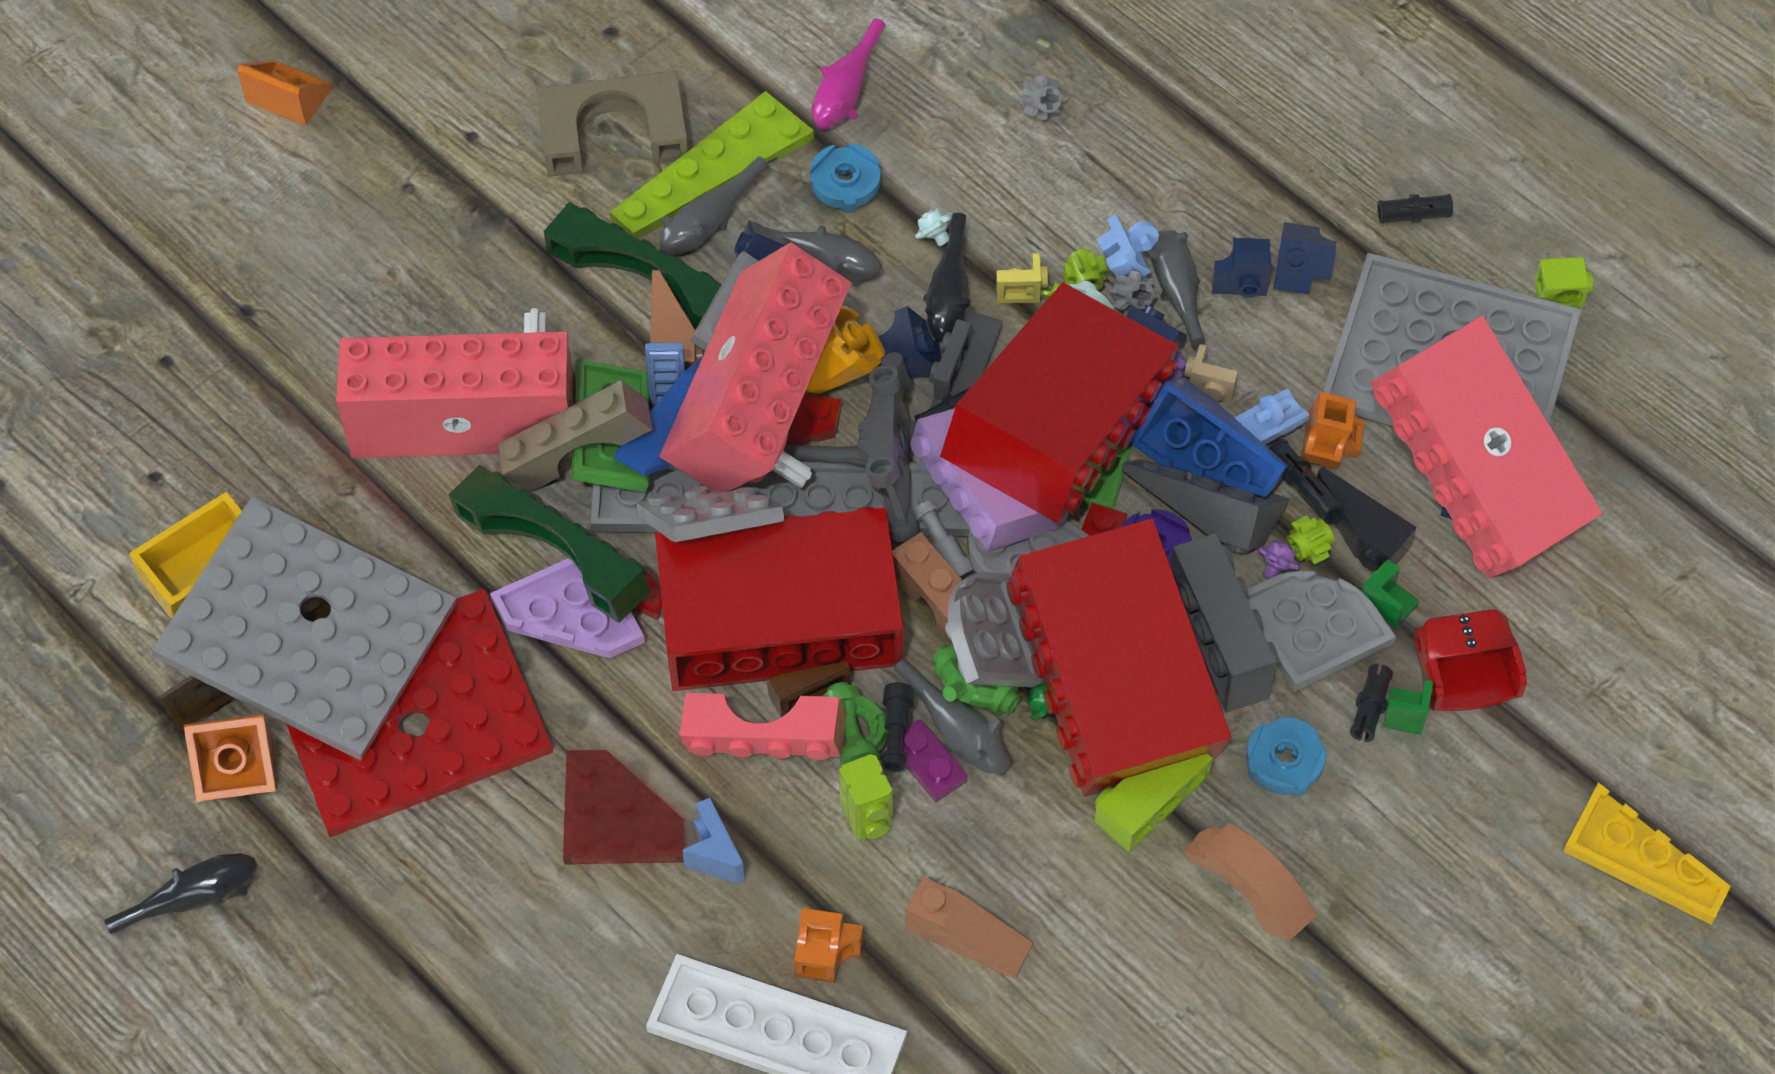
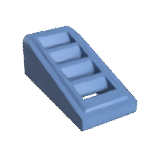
M683 343L645 344L648 391L652 408L655 407L686 370Z

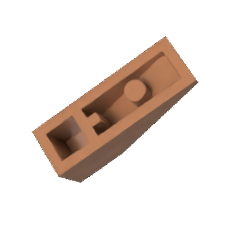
M652 270L650 343H683L685 367L687 370L703 357L704 350L690 341L695 332L693 326L659 270Z
M923 877L906 909L907 931L1015 980L1033 946L1032 941L963 894L926 877Z

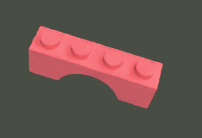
M686 693L679 736L687 751L697 756L707 757L713 755V753H729L735 757L747 758L752 754H767L776 759H786L790 755H800L814 760H826L829 756L841 757L847 713L839 697L800 696L795 706L786 715L772 722L758 724L750 723L737 717L733 713L724 694Z

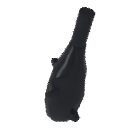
M959 212L952 214L949 243L941 261L933 272L928 291L923 297V300L926 301L927 326L936 342H942L946 332L952 333L957 319L964 321L966 308L971 305V300L967 299L968 280L963 264L966 215Z
M242 853L223 854L196 864L184 871L175 868L172 870L173 878L141 903L104 919L105 925L109 933L112 934L143 919L159 914L184 912L219 903L237 892L242 896L246 895V886L254 878L258 867L256 859Z

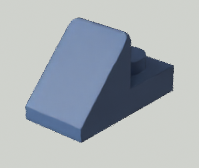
M708 798L696 803L697 819L693 820L692 823L700 842L683 849L684 865L689 869L731 882L739 883L744 881L743 862L711 799Z

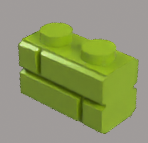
M870 754L841 765L839 768L840 805L846 818L849 819V825L855 838L863 840L866 838L877 839L882 837L893 825V792L886 775H883V769L877 756Z

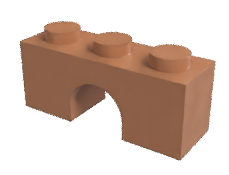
M920 532L892 550L896 582L912 601L921 596L923 597L935 616L936 629L951 645L953 642L949 639L945 629L948 622V603L952 590L962 579Z

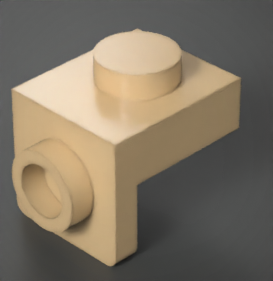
M1200 344L1196 356L1189 355L1184 376L1189 377L1190 383L1215 401L1231 403L1235 393L1238 371L1205 363L1207 346Z

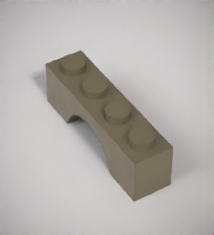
M620 380L498 444L503 475L531 492L560 477L558 463L569 451L591 443H612L622 446L652 430L647 399Z

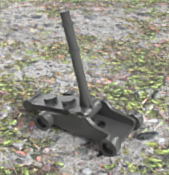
M892 352L886 354L881 360V366L873 369L869 375L873 393L867 415L858 424L860 435L857 445L849 447L785 445L783 451L797 460L848 462L866 465L865 470L870 484L883 497L890 537L894 541L905 542L914 537L919 529L914 513L908 510L910 449H912L910 443L916 423L908 418L902 401L904 393L911 388L912 384L902 355Z

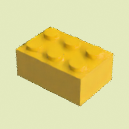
M227 492L129 553L137 576L171 619L242 512Z

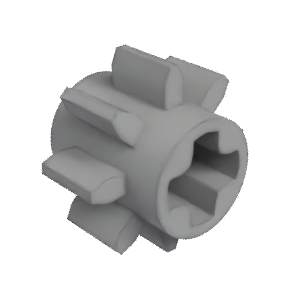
M1036 75L1035 82H1023L1024 88L1018 100H1021L1026 106L1023 111L1024 114L1035 115L1037 119L1047 120L1048 113L1060 112L1058 107L1061 104V99L1065 98V95H1062L1057 89L1059 81L1047 80L1046 76Z
M1130 270L1128 277L1117 275V282L1114 284L1113 289L1109 290L1115 301L1113 304L1114 309L1124 310L1126 316L1131 306L1143 310L1145 305L1149 306L1153 299L1157 298L1151 286L1154 280L1152 278H1142L1140 271Z

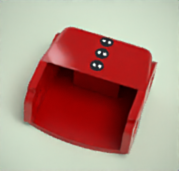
M1489 609L1428 619L1423 627H1416L1414 633L1415 647L1421 666L1423 686L1425 679L1433 681L1429 704L1430 710H1475L1498 705L1513 698L1523 697L1527 685V671L1519 645L1511 632L1508 619L1500 611Z

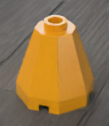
M845 305L841 306L805 392L819 395L871 373L881 363V358L885 355L881 341L874 328L867 322L861 326L855 321L859 314L853 308Z

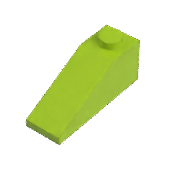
M1203 754L1125 778L1115 788L1107 787L1095 801V823L1128 852L1132 851L1210 777L1213 758L1209 754Z

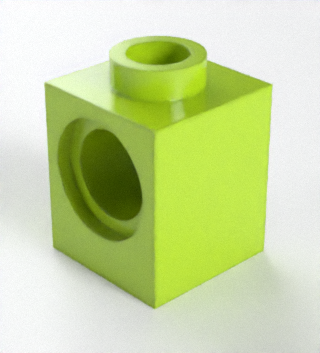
M1584 257L1540 259L1534 279L1537 297L1575 308H1583L1587 294L1593 291V275L1591 271H1586Z

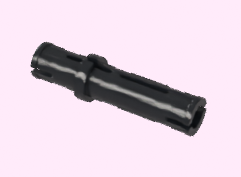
M1279 439L1273 442L1269 449L1288 465L1282 475L1284 480L1288 484L1294 485L1324 519L1323 521L1326 524L1333 525L1338 523L1346 513L1345 507L1338 502L1312 472L1309 461L1305 457L1298 456L1287 440Z

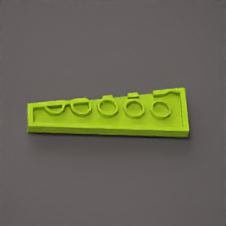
M765 91L610 211V219L613 223L622 227L626 233L640 239L663 226L662 218L667 215L672 218L685 205L696 200L704 193L735 178L758 156L764 158L766 162L773 158L779 160L814 139V130Z

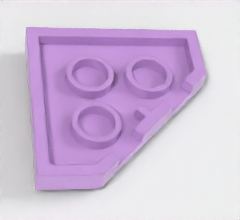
M569 558L490 593L491 601L507 631L609 659L645 643L644 635L631 612L620 623H617L591 605L583 584L582 574Z

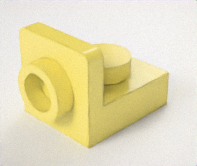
M1032 253L1031 270H1021L1018 268L997 270V304L1040 303L1041 288H1048L1047 266H1040V253Z

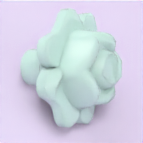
M939 208L924 213L918 219L919 230L915 237L917 239L925 237L929 239L934 238L939 247L949 241L946 229L953 213L949 212L943 215Z

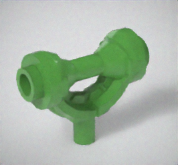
M953 643L949 646L944 644L934 655L932 664L935 665L934 674L942 680L945 687L943 689V697L947 701L952 702L959 698L960 701L971 706L987 709L996 717H1000L1003 713L1009 715L1018 705L1021 698L1017 694L1019 687L966 684L965 678L958 669V658Z
M846 682L831 685L823 696L839 697L847 713L844 731L846 740L840 757L841 765L870 754L876 755L878 760H880L879 752L884 747L888 736V731L884 728L885 715L881 706L861 696L859 689L854 685H849ZM856 716L861 717L868 726V736L866 739L860 734Z

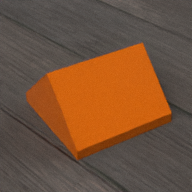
M276 60L239 64L237 70L246 102L303 125H307L331 91L333 85L329 81Z
M264 714L184 725L196 802L276 791L273 738Z

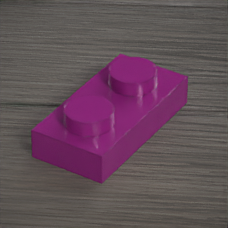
M921 719L908 726V730L903 735L902 751L908 756L905 767L934 802L937 803L967 782V774Z

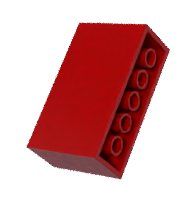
M1062 282L956 404L940 457L1058 524L1067 512L1073 514L1077 510L1084 497L1083 492L1085 490L1091 492L1101 476V469L1109 470L1117 457V449L1119 447L1125 449L1135 433L1134 428L1136 426L1139 428L1144 426L1152 410L1150 408L1161 391L1165 381L1170 380L1176 370L1178 362L1173 359L1179 345Z
M862 507L856 511L839 513L825 511L818 515L802 517L787 515L784 516L783 522L679 542L671 541L660 532L655 533L672 692L767 681V678L845 661L850 667V672L895 667L903 659V624L886 507Z
M1153 518L1020 555L1011 572L1009 582L1006 583L1008 597L1012 605H1018L1022 616L1019 619L1022 637L1025 641L1030 640L1034 651V654L1031 655L1034 672L1037 677H1043L1047 691H1044L1046 707L1050 714L1055 713L1060 726L1056 729L1058 742L1063 751L1068 750L1072 761V764L1069 765L1070 776L1076 788L1081 787L1083 796L1087 797L1101 793L1109 786L1115 788L1125 778L1203 754H1209L1213 759H1216L1232 737Z

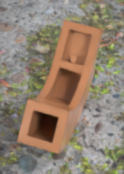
M1228 823L1223 829L1210 825L1207 829L1198 833L1195 840L1183 849L1190 863L1222 876L1242 894L1253 909L1264 931L1290 941L1317 916L1308 897L1288 869L1263 844L1231 823Z

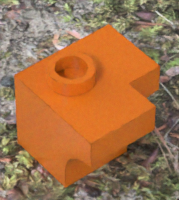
M1320 391L1308 411L1309 420L1305 425L1301 456L1305 457L1309 463L1337 469L1341 463L1342 455L1352 458L1358 457L1362 447L1365 420L1355 415L1356 400Z
M802 908L794 957L795 977L835 983L837 971L841 963L850 957H861L863 925L844 923L843 914Z

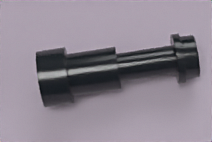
M901 682L889 683L885 685L883 691V705L886 707L884 728L888 731L887 749L880 753L881 767L890 772L904 770L905 763L908 760L907 754L902 751L903 735L908 730L909 710L914 706L915 689L911 685Z

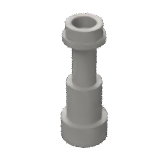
M932 499L919 504L912 512L917 522L923 521L936 543L933 545L934 548L962 580L972 575L975 569L971 564L969 556L965 557L954 536L947 534L935 513L939 510L938 505H935Z

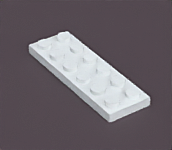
M676 954L646 1025L647 1032L769 1074H894L907 1040L906 1030Z

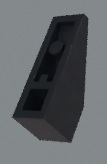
M1322 466L1318 471L1317 477L1338 502L1345 507L1346 513L1335 526L1354 557L1359 559L1361 564L1371 571H1377L1388 559L1397 565L1412 547L1417 527Z

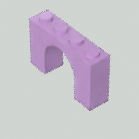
M955 408L917 420L910 443L914 455L920 458L930 472L933 481L942 488L950 499L952 507L961 514L969 525L974 537L980 540L987 551L1004 547L1035 535H1041L1048 530L1053 531L1063 528L1069 512L1057 524L940 457Z

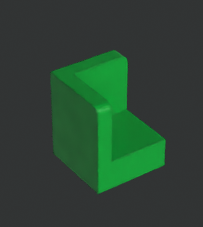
M1388 559L1363 584L1362 592L1374 604L1385 622L1396 629L1418 607L1419 601L1397 584L1400 567Z
M1425 679L1422 692L1390 687L1383 728L1422 735L1428 715L1433 681Z

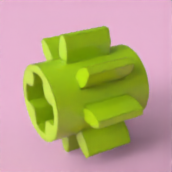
M1080 249L1071 253L1067 258L1068 263L1063 264L1065 272L1062 275L1065 283L1078 284L1080 281H1088L1095 285L1098 291L1103 286V281L1108 279L1106 271L1109 269L1104 256L1095 257L1094 252L1090 249Z
M1306 515L1291 523L1293 530L1289 531L1290 535L1286 537V541L1292 549L1296 550L1295 558L1298 561L1305 560L1308 562L1311 560L1313 565L1330 557L1328 550L1331 549L1330 545L1334 544V536L1329 525L1323 519H1309Z

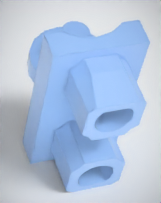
M1114 214L1107 219L1111 230L1096 239L1099 247L1107 256L1105 260L1115 276H1126L1130 270H1136L1141 272L1143 278L1151 271L1142 251H1149L1156 245L1159 238L1158 231L1155 225L1147 221L1137 222L1128 231H1125L1119 216Z
M1287 388L1274 396L1270 394L1265 395L1260 399V404L1234 418L1266 445L1282 435L1286 436L1295 431L1296 427L1309 420V414L1298 405Z

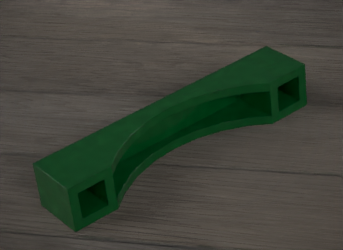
M570 202L566 204L544 230L547 253L574 268H616L633 272L649 280H652V270H659L675 298L688 315L694 330L698 327L721 286V283L717 282L710 274L696 271L687 266L677 256H669L659 251L649 241L639 240L626 233L619 225L615 223L609 224L598 218L591 210L585 207L580 208Z
M479 465L448 494L457 517L482 534L504 533L523 535L541 540L561 551L572 560L581 572L583 584L591 605L617 623H620L650 593L645 578L646 571L638 561L633 558L627 560L622 557L610 543L604 540L599 542L594 539L579 523L571 524L554 507L550 505L545 507L537 502L535 497L526 489L521 488L518 490L498 471L492 473Z

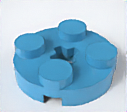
M847 143V148L841 147L837 149L836 145L828 146L821 150L811 163V191L821 202L828 206L839 208L842 212H855L859 206L871 201L880 189L881 171L878 159L869 149L861 145ZM849 172L853 173L850 180L839 179V173L843 175Z
M1281 717L1276 718V722L1268 723L1265 726L1263 723L1253 731L1248 741L1246 750L1248 776L1251 780L1273 793L1290 794L1296 797L1302 796L1307 792L1308 788L1315 785L1323 773L1326 762L1325 746H1322V742L1318 739L1316 730L1302 720ZM1285 749H1289L1292 751L1291 757L1296 760L1285 763L1280 761V758L1275 753H1283Z

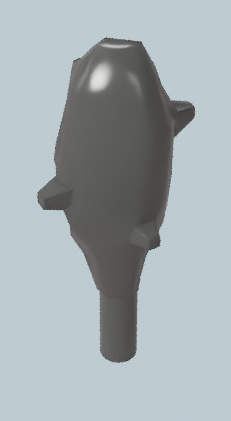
M758 156L735 178L704 193L696 200L685 205L672 218L667 215L662 218L664 227L661 230L660 251L674 256L694 251L718 228L725 230V218L738 197L768 167L765 159Z
M819 226L817 232H781L764 227L779 236L791 240L793 244L846 279L852 280L855 287H858L862 280L874 277L880 272L882 267L877 256L862 243L850 238L827 233L825 226Z
M1175 230L1159 231L1158 241L1148 251V254L1151 256L1153 269L1162 288L1160 298L1163 301L1169 299L1184 321L1191 345L1199 347L1200 344L1203 345L1205 343V337L1197 317V291L1200 279L1197 277L1196 266L1186 244L1188 234L1186 232L1177 233Z
M902 659L896 664L894 671L920 695L921 700L933 719L935 727L946 738L944 748L949 753L954 751L964 761L985 773L1003 775L1009 769L1013 762L1000 735L999 727L1002 720L999 717L988 722L970 705L958 699L952 702L947 701L943 697V692L933 684H930L906 659Z

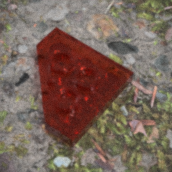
M607 750L566 751L564 865L684 862L682 851L685 842L684 819Z

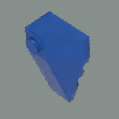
M703 357L683 372L649 412L652 430L620 446L615 452L614 459L644 476L671 466L670 463L660 458L659 455Z
M1185 378L1165 382L1150 407L1152 410L1144 426L1137 428L1130 441V444L1158 464L1179 468L1199 477L1211 478L1223 482L1225 485L1266 498L1270 496L1288 467L1283 460L1213 398Z

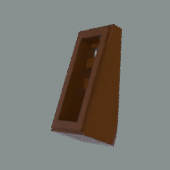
M845 661L767 678L769 698L780 717H783L795 706L800 696H823L831 685L839 682H846L851 685L850 667Z

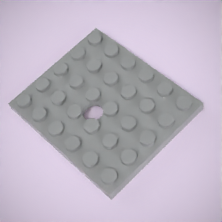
M1367 253L1323 392L1356 400V416L1393 426V420L1387 410L1382 408L1375 400L1374 389L1370 382L1483 315L1548 424H1550L1582 309Z
M252 496L152 648V656L361 761L455 607L457 597ZM319 597L329 603L331 612L327 618H320L311 622L301 615L300 607L305 600Z

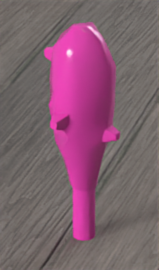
M873 19L860 43L848 55L829 67H821L820 71L824 76V80L816 91L811 110L814 122L821 130L826 131L846 118L852 120L857 118L855 106L865 76L868 58L886 26L881 19Z

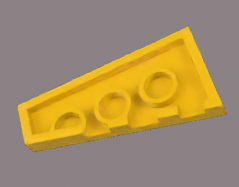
M1598 782L1563 852L1712 925L1731 886L1689 853L1685 855L1670 843L1671 839L1659 829L1656 832L1637 818L1639 814L1626 803L1624 806L1608 795L1610 791Z

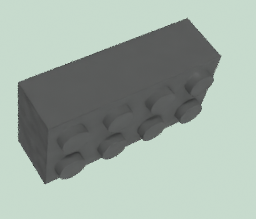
M1214 533L1173 546L1170 568L1210 679L1227 713L1269 699L1272 683L1275 682L1274 671L1276 664L1279 663V657L1274 644L1271 641L1267 642L1263 635L1264 626L1260 613L1257 609L1252 610L1247 600L1249 595L1245 581L1242 577L1237 578L1232 568L1234 562L1230 549L1227 545L1222 546L1217 534Z

